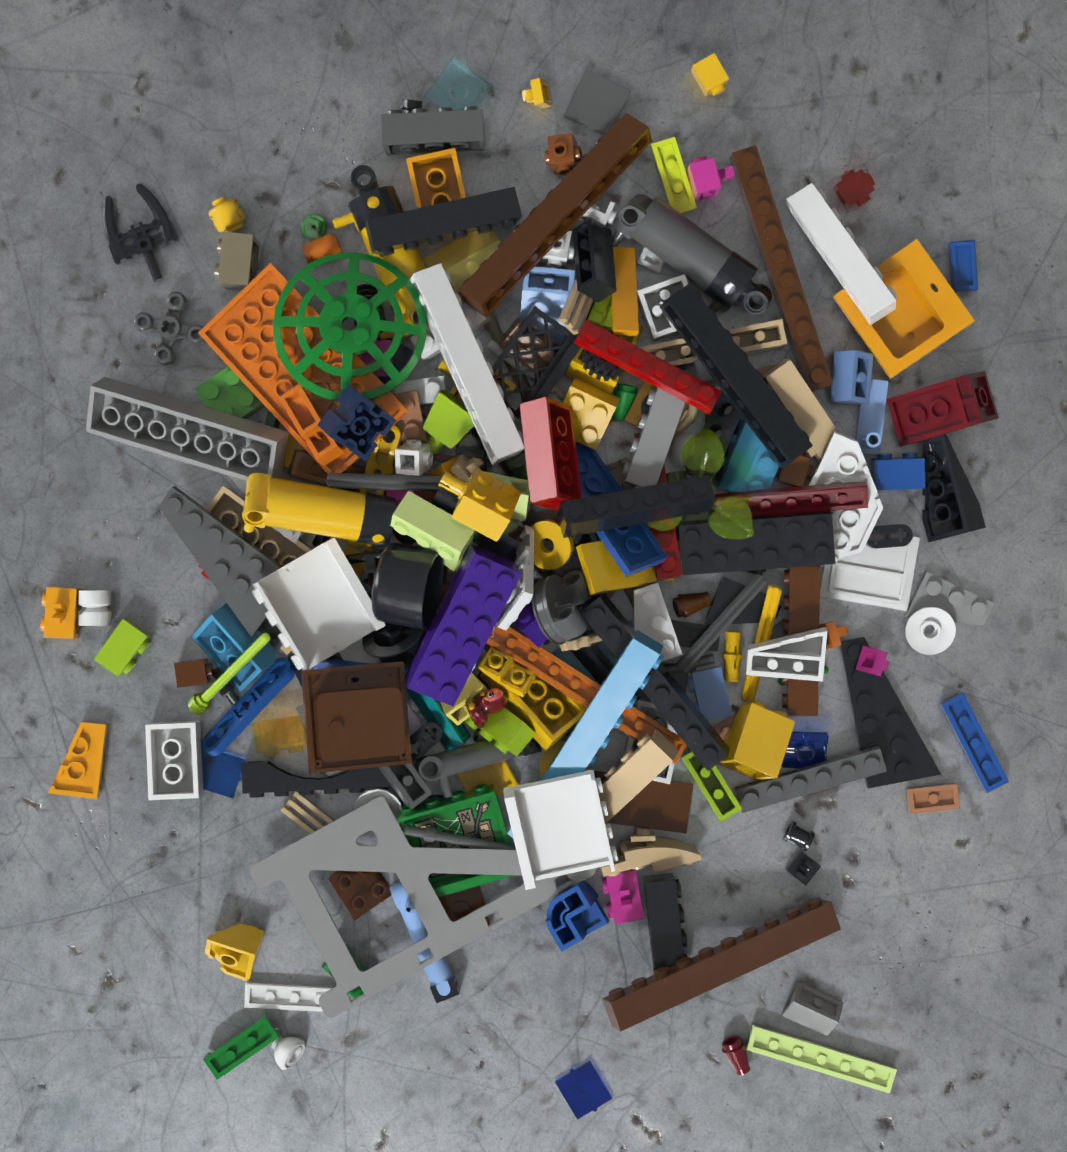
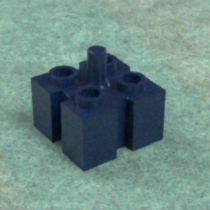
M348 384L336 399L340 403L335 411L329 409L317 425L335 441L346 446L351 452L366 461L378 446L374 441L379 434L385 437L397 420Z

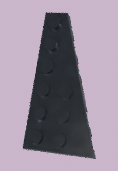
M865 637L841 641L842 645L839 647L859 751L879 746L887 772L866 777V788L941 775L884 671H882L880 677L856 670L862 646L870 647Z

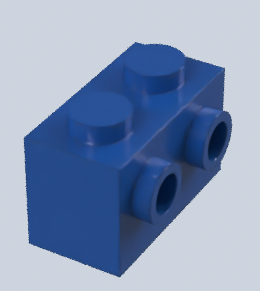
M917 452L902 453V457L893 458L892 453L877 454V458H871V476L876 489H925V458L918 457Z

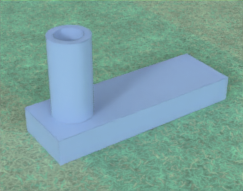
M871 379L869 404H859L855 439L858 440L863 454L876 456L880 454L888 381Z

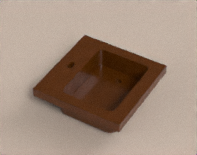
M404 661L301 670L310 774L412 764ZM357 677L358 681L350 682V678Z

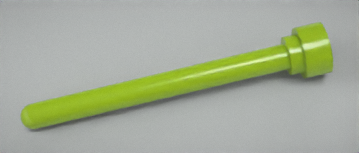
M263 633L204 693L195 694L188 701L189 709L196 715H203L209 709L211 699L270 641V635Z

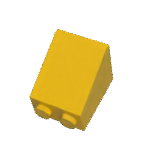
M757 701L741 705L724 738L725 743L730 748L728 757L718 763V765L754 780L777 778L795 721L788 719V715L784 712L777 710L772 712L765 709L766 705Z

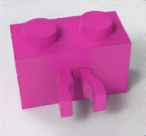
M706 156L693 159L686 172L695 202L718 196L722 188L721 182L734 179L733 176H735L733 166L717 170L714 158L707 159Z
M626 870L617 876H606L605 879H602L604 894L609 893L611 903H606L608 918H614L615 924L644 919L636 870Z

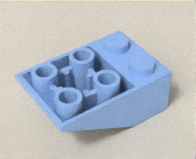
M535 266L523 280L520 318L524 320L532 307L536 306L564 326L559 321V317L573 286L575 270ZM535 314L531 321L537 326L536 330H545L543 318ZM548 323L549 329L555 328L550 323ZM559 330L550 332V336L557 341L556 345H561L567 337Z

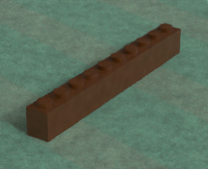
M625 113L621 119L615 121L606 135L598 139L596 145L588 154L581 157L579 163L571 172H567L564 175L562 181L548 192L546 198L531 210L529 216L521 224L517 225L512 234L497 246L495 252L480 264L478 270L463 282L459 291L464 302L487 318L652 142L649 127L628 113Z
M754 145L732 152L729 159L734 169L735 178L780 317L783 320L797 370L812 392L828 388L833 385L831 375L757 146Z
M820 897L810 899L806 902L807 905L801 908L794 907L785 911L786 915L769 918L764 921V925L757 928H747L738 937L725 938L716 947L703 948L698 951V955L692 958H681L676 961V965L670 968H659L654 971V975L648 978H637L631 982L632 985L624 989L619 987L611 990L608 996L602 998L611 1026L619 1031L628 1029L841 930L832 902L823 900Z

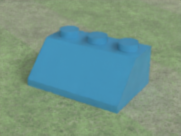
M747 423L743 428L719 486V489L729 493L769 489L779 467Z
M226 603L211 614L191 638L224 673L262 634L257 630L255 635L251 637ZM268 642L230 681L242 692L280 657V654Z

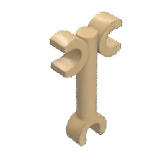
M596 632L584 635L574 641H566V643L559 645L560 652L588 647L593 643L602 641V639Z

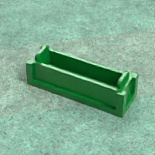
M265 1013L260 1020L224 1045L205 1055L203 1061L217 1080L279 1038L281 1032L279 1029L276 1030L270 1022L268 1013Z

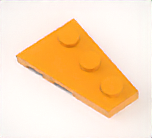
M86 721L80 723L70 744L69 751L48 793L92 799L99 798L108 724Z

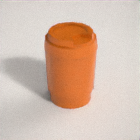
M332 233L307 242V244L302 246L308 264L324 256L341 253V247L336 234Z

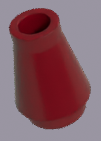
M731 1036L722 1042V1052L735 1069L736 1074L744 1075L748 1073L751 1069L748 1063L745 1041L741 1040L740 1036Z

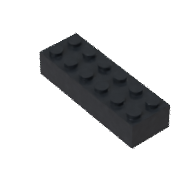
M831 511L727 520L680 521L679 523L683 575L836 564Z

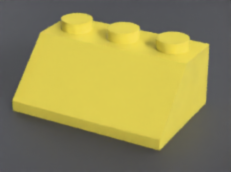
M493 230L484 234H478L477 231L469 232L467 237L454 240L424 257L423 260L427 268L441 263L443 269L447 270L450 274L451 287L454 293L461 295L459 289L463 282L478 270L480 264L495 252L501 242Z

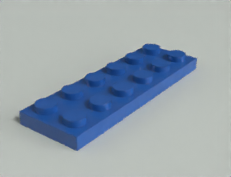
M576 441L582 498L623 491L596 450ZM645 523L596 532L626 577L661 564L667 559V555Z

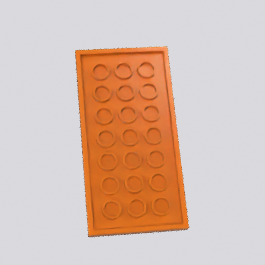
M270 263L211 319L198 334L327 474L345 473L360 457L351 452L346 446L341 445L345 453L326 466L320 464L306 441L300 436L279 400L280 396L299 383L291 377L283 366L274 341L273 319L275 308L282 291L289 281ZM294 287L287 296L282 316H297V310L303 296ZM308 304L304 316H320V314ZM281 327L284 349L295 366L306 356L298 342L296 327ZM304 327L307 343L313 349L322 341L319 327ZM330 348L319 357L329 365L342 368V355L332 351ZM358 355L353 356L352 369L367 366ZM314 364L302 374L306 379L319 387L334 392H340L341 377L326 373ZM374 373L352 377L351 386L359 392L373 390L384 385ZM304 389L323 417L329 409L335 411L340 405L339 402L321 398ZM392 392L372 400L397 420L394 425L409 412ZM379 434V436L376 438L374 442L376 443L383 436Z

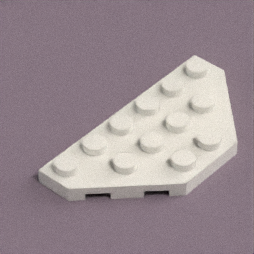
M837 431L833 432L809 486L867 481L868 508L831 511L835 562L838 559L849 555L853 556L863 551L883 510V504L858 440ZM777 568L783 572L784 570H789V568Z

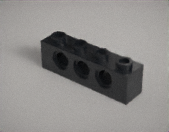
M722 390L711 413H706L705 425L702 432L696 437V447L693 454L688 457L685 466V473L692 478L709 475L711 485L718 488L746 424V421ZM732 405V411L724 415L725 409ZM723 428L721 436L715 438L716 431ZM713 451V457L709 461H705L706 455Z

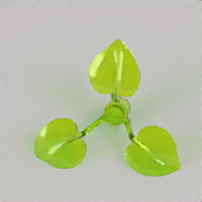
M704 429L685 443L682 450V460L690 470H700L699 477L704 476V470L709 473H715L722 467L724 462L723 446L713 431ZM729 497L724 499L719 507L714 504L712 505L711 509H714L715 512L709 517V525L717 535L728 539H745L754 535L752 514L745 501L737 497ZM683 516L645 524L656 530L668 531L677 527Z

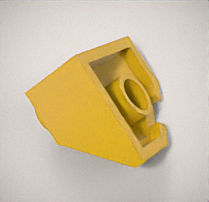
M240 923L208 936L205 954L210 959L215 957L221 963L220 969L225 974L249 982L265 931L253 925Z

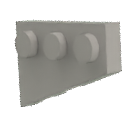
M925 572L904 617H910L914 612L924 607H938L948 612L955 623L984 626L995 603L929 572Z

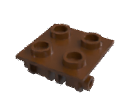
M336 871L327 879L353 921L392 895L390 886L381 872Z

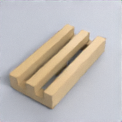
M577 279L573 283L559 317V321L573 335L579 334L594 301L592 298L577 291Z
M298 791L293 794L281 809V812L309 834L316 830L289 809L290 806L320 829L324 825L295 803L296 799L300 800L325 820L327 825L335 821L305 796L299 795Z

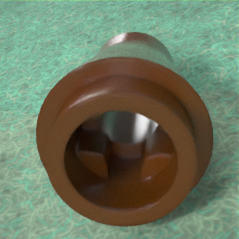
M706 591L702 593L678 594L676 598L672 599V603L677 617L687 618L699 610L711 606V599Z

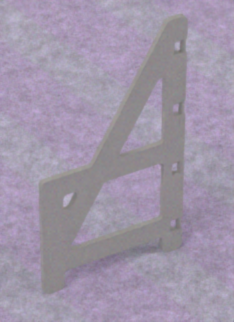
M383 796L366 803L261 860L250 868V875L255 884L260 888L267 887L278 880L284 883L336 981V986L323 993L319 998V1005L324 1014L329 1018L343 1013L356 1004L374 996L489 933L493 929L551 899L573 885L591 877L596 872V868L567 874L571 880L557 888L553 880L559 876L535 881L536 888L526 890L525 885L522 884L459 920L451 921L428 879L429 875L432 873L522 876L517 851L510 849L412 847ZM368 831H373L378 838V844L375 846H361L356 842L357 837ZM312 870L396 873L428 932L427 937L365 971L359 970L309 875ZM498 910L502 918L488 925L485 917ZM429 948L433 956L419 963L416 955ZM360 986L364 993L350 1001L347 992Z

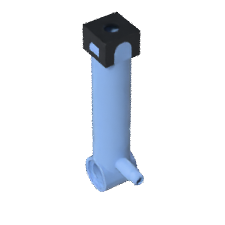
M398 882L391 885L390 891L393 900L400 910L412 942L415 944L426 938L428 932L402 883ZM428 948L420 952L418 956L422 962L433 956ZM446 956L424 968L436 1004L460 994L459 984L455 974L450 969Z

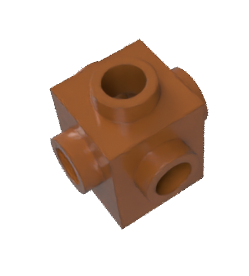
M567 133L548 136V150L545 151L546 165L552 168L554 174L565 175L567 172H571L582 157L581 147L577 145L574 135Z

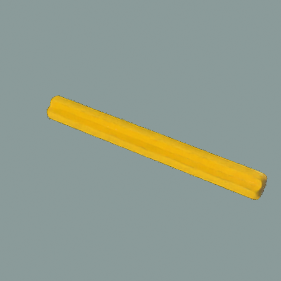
M768 586L754 644L770 640L782 593L780 586ZM746 675L741 694L743 701H755L761 676Z

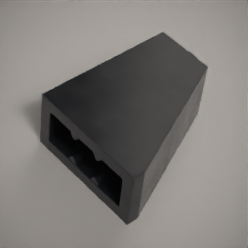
M722 577L703 623L711 625L746 585ZM760 591L731 624L759 623L766 593ZM778 605V609H777V613H776L775 619H776V618L778 617V615H779V612H780V609H781V605Z

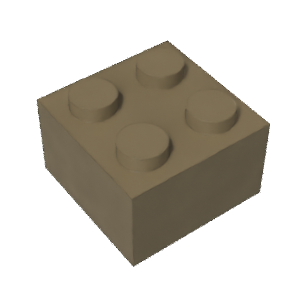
M223 232L222 238L218 239L217 253L221 255L220 264L216 263L215 278L218 279V283L225 289L242 291L257 276L260 242L254 235Z

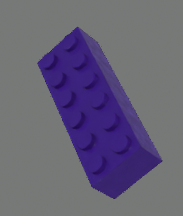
M470 545L405 675L408 689L454 707L522 574L516 563L475 545Z

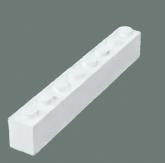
M440 263L413 273L410 281L417 289L421 304L424 306L426 321L492 465L519 455L525 449L523 434L521 431H517L513 412L504 403L503 390L494 381L492 366L483 357V347L479 339H475L473 335L471 320L462 311L461 298L458 293H454L451 287L452 281L449 272L444 270Z

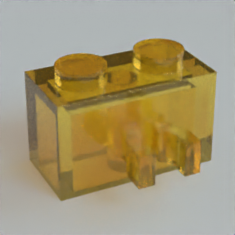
M299 715L252 723L256 753H263L264 757L278 755V750L288 749V753L303 751V746L307 745L306 729Z

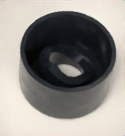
M401 543L389 544L380 556L372 588V611L374 617L384 623L428 630L436 615L441 597L444 578V558L433 549Z

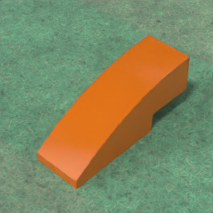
M300 384L279 397L300 436L306 441L320 464L326 466L345 453L340 443L327 435L317 425L323 416Z

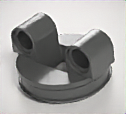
M580 570L565 573L563 577L551 575L546 579H539L533 587L532 607L536 621L543 634L550 641L559 645L566 643V641L571 642L578 639L588 626L580 614L578 605L587 602L593 595H590L585 576Z

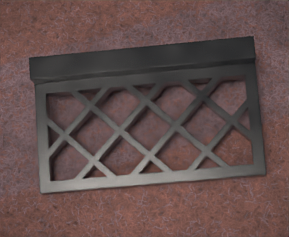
M536 306L532 307L492 366L494 374L497 370L499 371V375H494L493 378H500L501 388L504 393L503 400L506 407H509L513 415L520 421V405L516 410L508 405L507 395L520 392L521 403L548 397L581 349L580 346L574 344L577 335H573L568 329ZM535 314L543 318L545 330L532 332L530 321ZM548 323H550L555 328L549 329ZM527 327L528 333L522 334ZM559 330L567 336L561 345L552 346L550 332ZM546 333L548 347L535 350L532 335ZM528 336L531 350L517 353V340ZM558 349L556 353L553 355V350ZM549 351L550 361L547 366L538 367L535 353ZM531 354L534 368L520 371L518 356ZM514 357L516 371L503 374L502 362L506 358ZM539 370H543V372H542L541 375L539 376V372H538V371H539ZM534 372L536 379L534 385L523 388L521 374ZM517 375L519 389L506 391L504 377Z

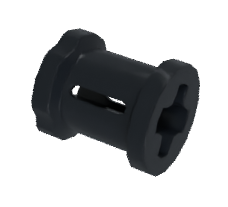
M792 821L787 827L782 840L785 842L790 841L801 847V851L806 852L815 837V832H808L798 827L797 823Z

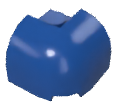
M581 881L559 893L550 902L547 909L546 924L561 952L581 942L587 934L608 924L610 921L597 900L598 894L586 881Z

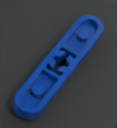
M280 658L274 662L205 735L202 740V750L214 757L224 752L234 739L293 679L296 672L295 665L287 658Z

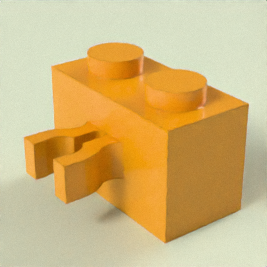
M46 587V592H43L42 606H45V616H42L40 623L41 631H44V637L79 638L78 612L81 610V606L78 604V591L82 590V588Z

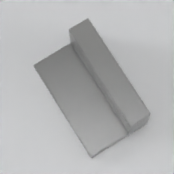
M798 982L794 988L791 1002L783 1011L782 1016L827 1037L839 1023L844 1003Z

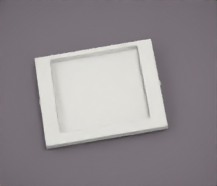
M874 530L873 535H870L869 539L873 540L875 545H877L878 540L886 539V534L879 535L877 530ZM890 534L891 539L898 538L900 543H902L903 538L907 537V535ZM913 537L911 542L903 547L874 549L865 545L861 553L838 559L835 562L836 564L823 566L820 596L907 611L913 576L915 575L914 570L920 538Z

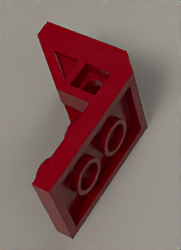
M985 371L963 375L887 399L900 447L999 418Z

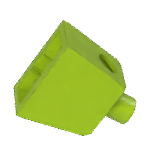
M444 389L438 393L423 426V429L431 435L426 444H430V451L435 454L439 452L443 444L452 449L475 426L465 404Z

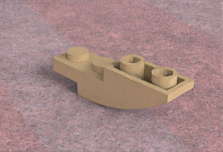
M656 838V841L642 842L627 840L619 842L620 851L617 852L618 861L614 862L615 871L611 872L610 865L599 867L603 876H617L626 870L642 869L645 865H650L653 872H667L673 867L692 865L696 861L702 860L695 845L683 841L666 838Z

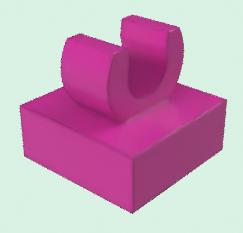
M862 646L856 670L881 677L882 671H887L890 661L886 660L888 652Z

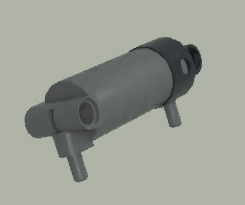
M637 194L621 209L619 218L614 224L616 231L612 236L613 247H617L624 236L627 239L632 237L702 288L705 294L714 299L709 308L715 313L718 312L722 305L729 310L736 300L743 302L745 310L752 315L762 314L767 309L772 300L771 290L763 284H755L752 280L758 268L737 252L727 248L662 199L656 197L653 200L645 194ZM752 296H760L763 299V303H755Z

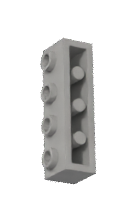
M658 387L655 391L651 390L646 402V404L650 405L647 415L643 413L638 424V428L642 429L639 438L634 437L630 447V452L633 453L631 461L625 462L621 473L622 476H625L623 483L637 488L657 485L685 405L684 401Z

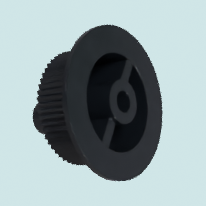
M385 623L386 626L362 638L365 652L372 657L380 658L382 663L404 661V665H411L427 631Z

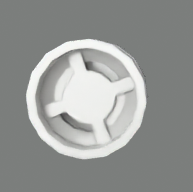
M79 590L78 604L82 606V610L78 612V626H110L111 611L107 607L111 605V590Z

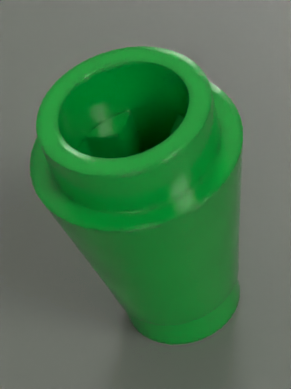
M622 383L617 384V389H614V396L620 398V401L614 411V419L625 421L624 419L638 394L636 393V386Z

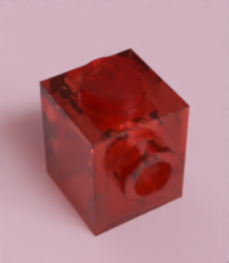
M852 169L842 175V181L833 188L846 210L855 204L860 207L870 201V195L875 191L873 187L875 183L868 172L864 173L863 169L855 172Z

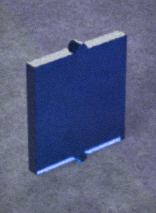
M202 750L203 789L234 798L238 782L242 780L241 763L245 762V759L224 752L214 757Z
M591 1061L576 1069H570V1073L555 1081L577 1120L591 1111L596 1112L598 1107L612 1099L611 1094Z

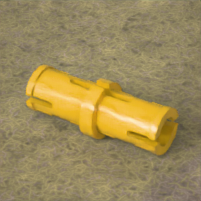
M725 631V653L722 654L725 682H739L740 660H742V654H740L741 632Z

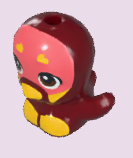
M493 688L484 693L481 692L477 700L465 702L474 725L484 728V722L488 721V715L505 709L507 698L502 690Z

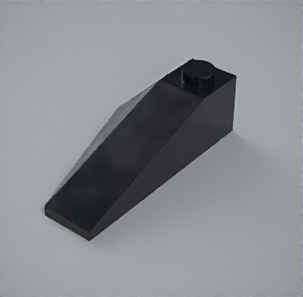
M947 434L923 440L925 489L922 490V495L925 496V510H922V520L928 542L986 528L979 501Z

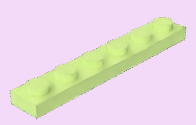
M755 1024L752 1025L746 1044V1050L887 1093L891 1091L897 1072L896 1067Z

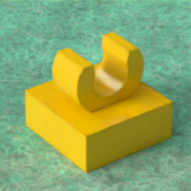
M541 78L530 80L532 89L522 91L523 101H527L528 104L534 103L535 106L542 109L552 107L548 82Z

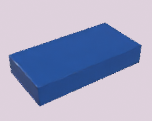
M975 240L949 242L951 288L954 292L977 291Z

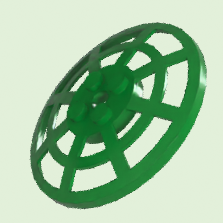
M357 252L327 255L299 270L282 291L273 319V336L277 353L291 377L314 395L337 402L336 399L348 384L351 385L352 377L365 376L380 368L386 372L391 380L380 387L361 393L369 400H374L396 389L412 374L420 361L427 335L424 306L421 304L417 289L408 277L397 267L381 258ZM339 259H349L348 272L333 274L319 282L309 273V271L324 263ZM359 260L378 264L398 278L388 286H385L374 277L358 273ZM301 279L310 290L303 297L297 310V316H282L287 296L294 285ZM347 280V291L345 294L333 298L324 289L325 286L331 283ZM358 281L371 284L380 292L368 300L364 296L357 294ZM404 286L409 290L416 304L419 325L403 323L402 310L394 294ZM317 295L325 304L320 316H304L309 302ZM387 299L394 310L396 322L380 320L376 308ZM351 318L357 322V326L354 330L348 331L343 328V322ZM281 327H296L298 342L306 356L295 366L284 349ZM304 327H319L322 341L313 349L307 343ZM380 331L395 332L390 347L383 354L375 344ZM403 333L418 335L413 355L399 373L389 360L398 350ZM330 348L332 351L342 355V368L329 365L319 357ZM368 351L375 359V362L370 365L352 369L354 355ZM314 364L326 373L341 377L340 392H334L319 387L306 379L302 374Z

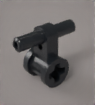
M371 548L365 549L362 553L345 555L350 564L365 562L366 571L362 573L360 582L366 591L372 593L373 585L368 584V581L372 580V575L375 576L377 560L380 559L384 549L375 550Z

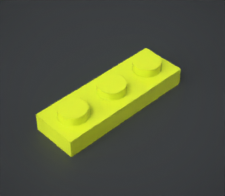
M672 137L651 144L668 204L681 214L697 210L676 138Z

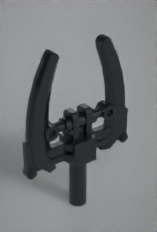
M137 184V192L145 200L155 219L150 224H143L141 221L136 228L134 225H131V230L123 234L118 232L116 226L113 199L110 196H106L103 209L104 226L114 263L119 265L123 259L130 261L133 259L132 256L138 254L144 257L153 281L159 282L163 280L153 253L157 246L162 245V248L166 247L170 241L178 242L179 238L159 201L142 184ZM155 228L159 229L160 233L151 236L146 232ZM135 237L133 244L124 246L123 243L127 238Z

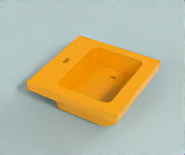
M918 239L876 266L883 275V283L886 287L891 286L897 295L896 309L869 325L845 289L833 296L890 379L975 321ZM931 285L935 287L937 292H934V290L931 288Z

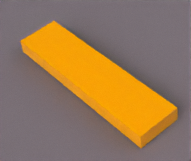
M613 247L617 291L611 294L612 333L615 335L638 336L635 248Z

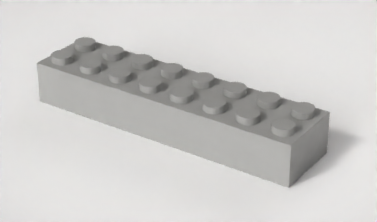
M103 377L90 386L86 432L245 481L253 473L269 474L273 478H282L289 435L287 431L107 377Z

